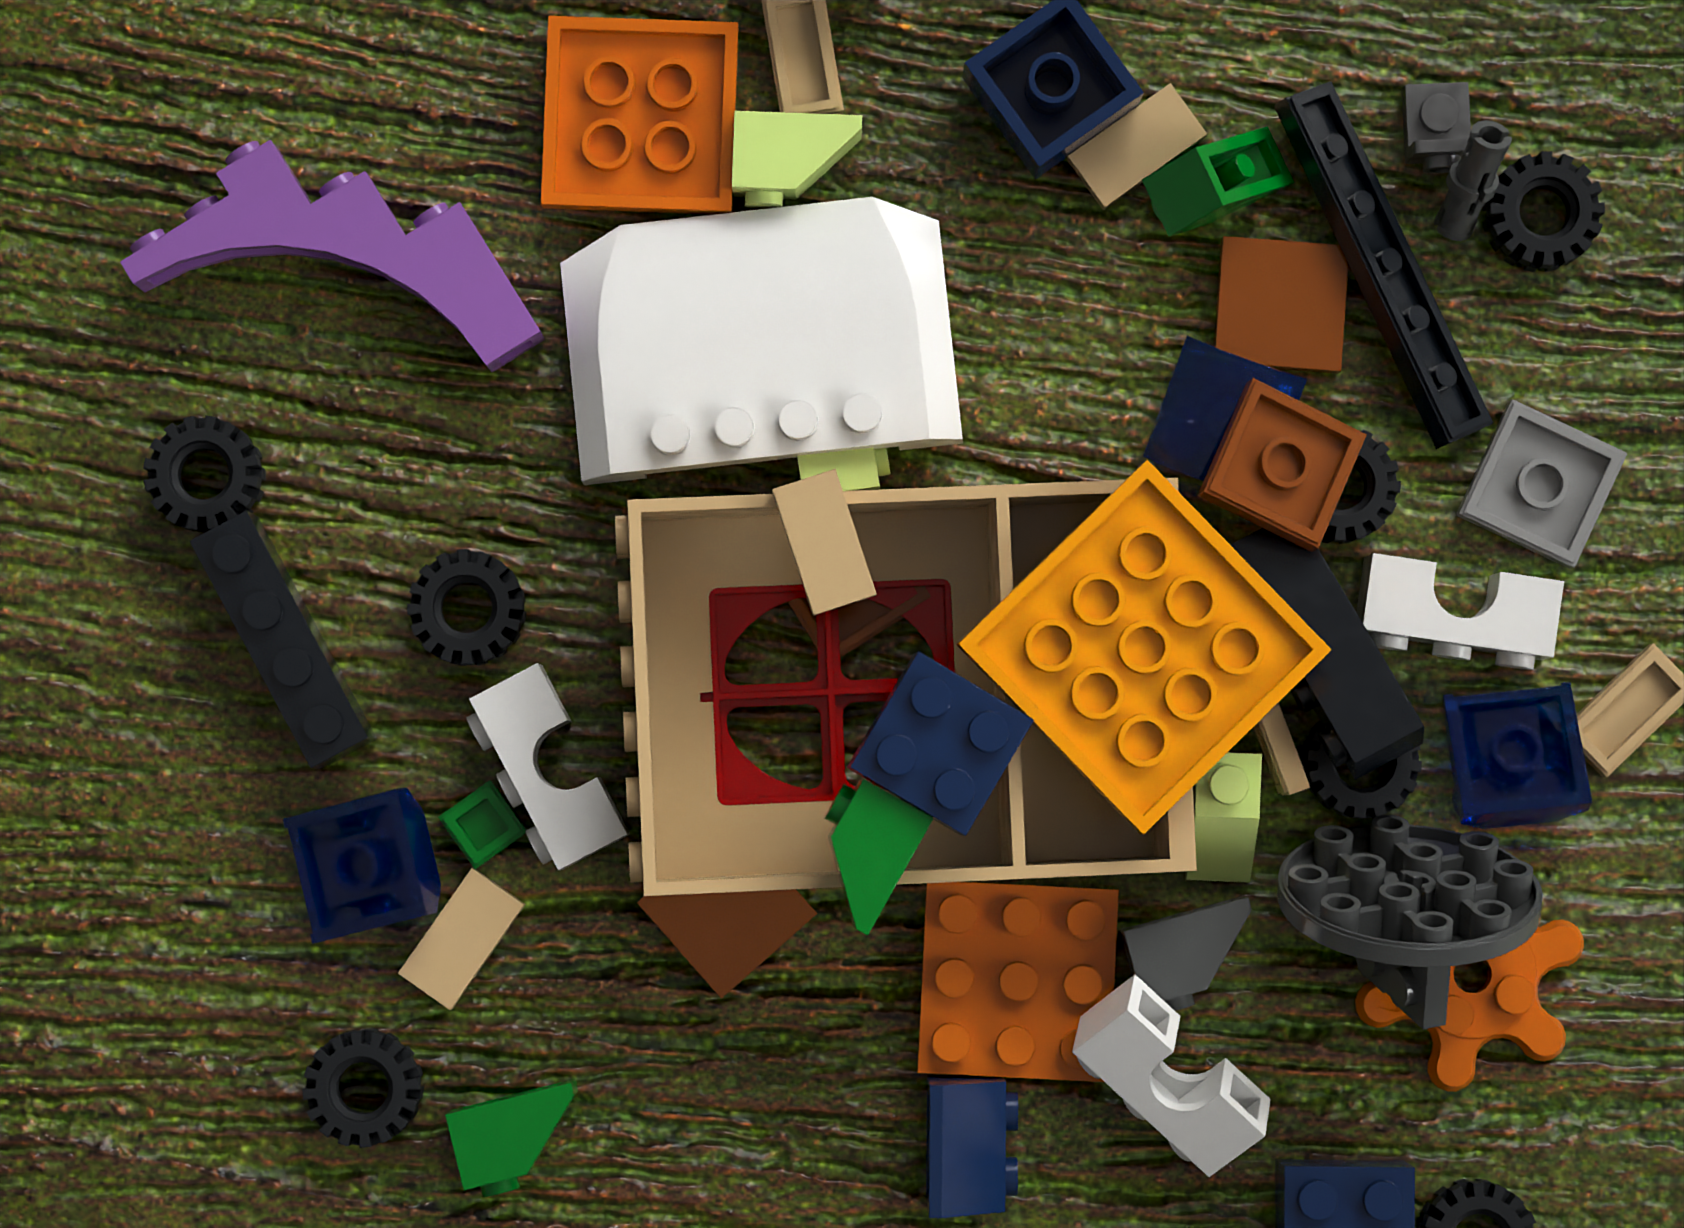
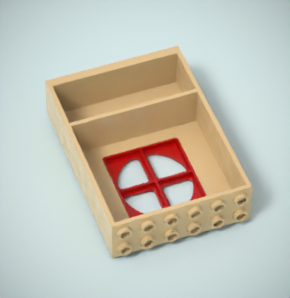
M1178 477L1166 478L1178 491ZM1125 480L843 491L877 593L876 596L867 599L893 610L918 594L914 587L925 586L931 597L901 616L923 637L931 650L933 660L1020 711L967 657L957 644ZM773 494L627 500L628 515L615 516L617 559L630 558L631 581H618L620 623H632L633 646H620L622 687H635L636 711L623 712L625 752L638 751L639 777L626 778L627 817H641L642 841L629 842L630 883L643 882L644 896L842 887L828 835L835 824L824 818L843 784L852 789L856 787L847 781L845 775L843 711L850 703L886 701L899 678L851 680L843 675L840 663L838 608L816 615L818 673L812 681L750 685L730 683L725 677L726 658L732 646L746 628L760 616L783 603L797 598L807 599ZM814 706L819 711L821 725L823 777L820 785L812 789L800 788L779 781L756 767L743 755L729 735L727 727V715L729 712L739 707ZM1032 723L967 835H959L933 819L897 885L1197 871L1193 787L1144 835H1140Z

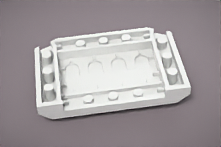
M874 197L625 224L619 225L560 263L581 481L584 485L645 479L647 474L789 459L797 458L800 455L897 446H899L900 450L963 443L939 220Z

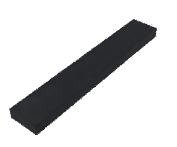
M1330 81L1284 98L1274 105L1277 115L1436 450L1493 424L1491 416L1332 82Z

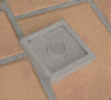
M1512 399L1506 405L1456 516L1569 569L1575 568L1627 453Z

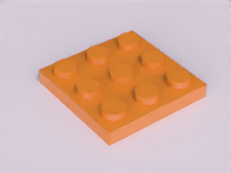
M548 16L541 183L542 208L688 214L732 213L734 112L736 111L738 22Z
M982 882L926 883L917 1073L1104 1082L1101 1078L1097 1079L1089 1075L1080 1065L1077 1056L1072 1053L1080 1016L1114 991L1119 890Z

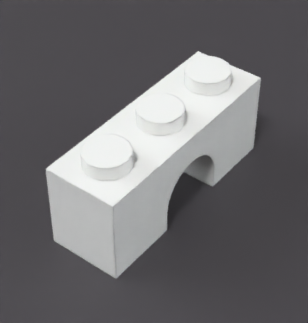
M1376 553L1364 557L1356 613L1377 648L1407 651L1408 641L1433 644V656L1456 660H1470L1472 650L1496 653L1495 665L1534 670L1535 659L1545 660L1554 658L1564 581L1506 572L1489 576L1487 596L1481 610L1471 618H1460L1446 612L1436 599L1434 578L1437 562Z
M536 663L469 699L476 711L474 714L466 717L469 726L481 748L486 751L494 746L505 769L496 774L497 779L513 808L522 803L526 807L535 825L526 830V834L543 865L553 860L557 869L563 870L630 835L602 778L596 777L577 788L562 790L551 785L543 777L538 764V753L542 742L550 733L572 722L543 665Z
M1134 974L1080 1016L1072 1053L1077 1056L1080 1065L1089 1075L1097 1079L1101 1078L1123 1098L1126 1107L1135 1117L1147 1120L1167 1138L1170 1146L1180 1158L1185 1161H1192L1210 1177L1265 1137L1271 1099L1226 1058L1210 1070L1200 1074H1184L1168 1067L1163 1060L1174 1052L1180 1015Z

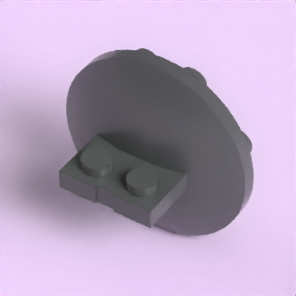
M1396 815L1374 817L1371 820V825L1350 828L1335 825L1319 827L1315 830L1313 839L1297 847L1283 861L1279 870L1277 888L1280 909L1286 919L1296 929L1328 948L1355 957L1358 970L1362 975L1369 979L1380 991L1387 993L1393 1003L1423 1030L1446 1025L1451 966L1492 959L1506 954L1525 943L1539 926L1543 894L1540 883L1533 874V867L1498 847L1499 840L1494 835L1481 831H1471L1463 834L1441 828L1410 825L1406 819Z

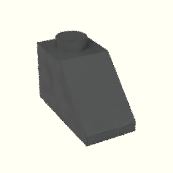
M1240 896L1120 929L1119 932L1131 976L1134 974L1138 976L1174 1011L1195 1005L1192 994L1207 990L1252 910L1249 898Z

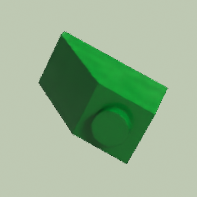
M1268 126L1195 147L1142 179L1150 196L1152 209L1162 222L1168 237L1207 225L1295 183Z
M860 779L855 789L845 784L842 785L824 819L835 824L828 835L852 925L860 932L869 935L934 818L871 782Z
M576 1079L456 1108L445 1114L463 1190L480 1187L482 1197H489L520 1188L518 1177L527 1175L533 1168L578 1092Z

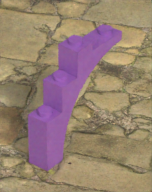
M271 140L261 146L258 141L246 143L226 157L225 162L228 166L216 174L227 190L228 196L219 200L214 195L199 201L185 212L184 216L187 221L166 234L163 229H157L142 236L130 246L133 254L120 261L132 283L143 292H147L190 270L235 258L292 255L337 261L381 276L425 301L462 333L491 372L496 371L546 340L460 202L448 208L445 202L429 208L413 221L416 229L406 235L366 171L355 177L352 172H346L333 178L320 188L319 193L322 197L312 203L280 150Z

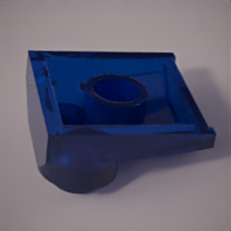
M1187 335L1144 448L1143 457L1174 471L1204 481L1246 383L1255 378L1300 400L1307 378L1268 367Z
M1563 682L1559 686L1477 695L1453 697V694L1443 695L1442 704L1454 781L1452 803L1460 817L1461 824L1481 829L1556 822L1589 811L1593 802L1571 682Z
M407 787L283 819L284 827L288 828L310 919L313 934H310L312 944L437 913L438 900L441 893L439 872L424 812Z

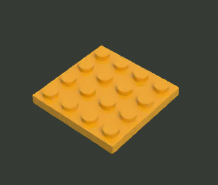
M1148 460L1143 462L957 644L967 657L1023 714L1034 720L1033 725L1140 835H1144L1332 650Z

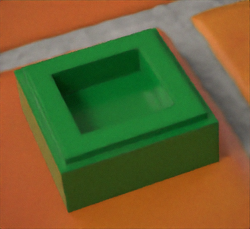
M492 780L486 782L438 817L474 869H478L526 834L527 830Z

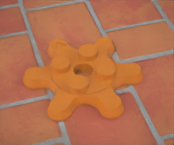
M1562 919L1551 920L1539 926L1535 933L1516 949L1483 961L1488 966V976L1484 986L1477 992H1465L1459 988L1454 979L1455 966H1451L1446 1025L1427 1029L1432 1039V1050L1427 1062V1073L1430 1080L1438 1088L1449 1092H1457L1466 1088L1472 1082L1475 1075V1061L1478 1051L1485 1043L1492 1039L1504 1038L1511 1040L1520 1047L1526 1056L1537 1061L1552 1060L1562 1052L1566 1042L1564 1027L1558 1019L1548 1014L1541 1007L1538 999V985L1541 978L1548 971L1558 967L1569 966L1582 955L1584 940L1581 931L1576 925ZM1371 981L1363 985L1357 992L1355 999L1356 1012L1359 1018L1367 1025L1381 1028L1388 1027L1396 1021L1412 1020L1393 1003L1387 993L1380 991Z

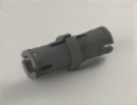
M1483 120L1475 123L1469 134L1470 136L1463 155L1450 168L1446 178L1449 190L1434 220V225H1438L1437 231L1445 238L1455 241L1469 239L1474 232L1482 207L1494 197L1499 185L1496 173L1512 141V137H1507L1509 134L1508 129L1497 122Z

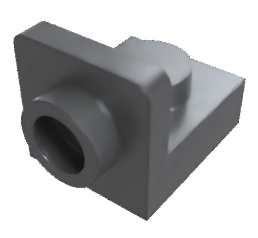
M1468 82L1405 85L1401 89L1405 164H1423V172L1448 173L1452 164L1460 160L1471 132Z

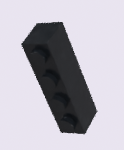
M246 510L190 540L194 551L310 768L323 769L377 740L259 517Z
M1264 528L1231 544L1239 555L1332 649L1290 692L1304 713L1313 709L1325 730L1318 733V737L1333 765L1337 768L1346 764L1356 780L1422 745L1424 739V725L1319 549L1310 552Z

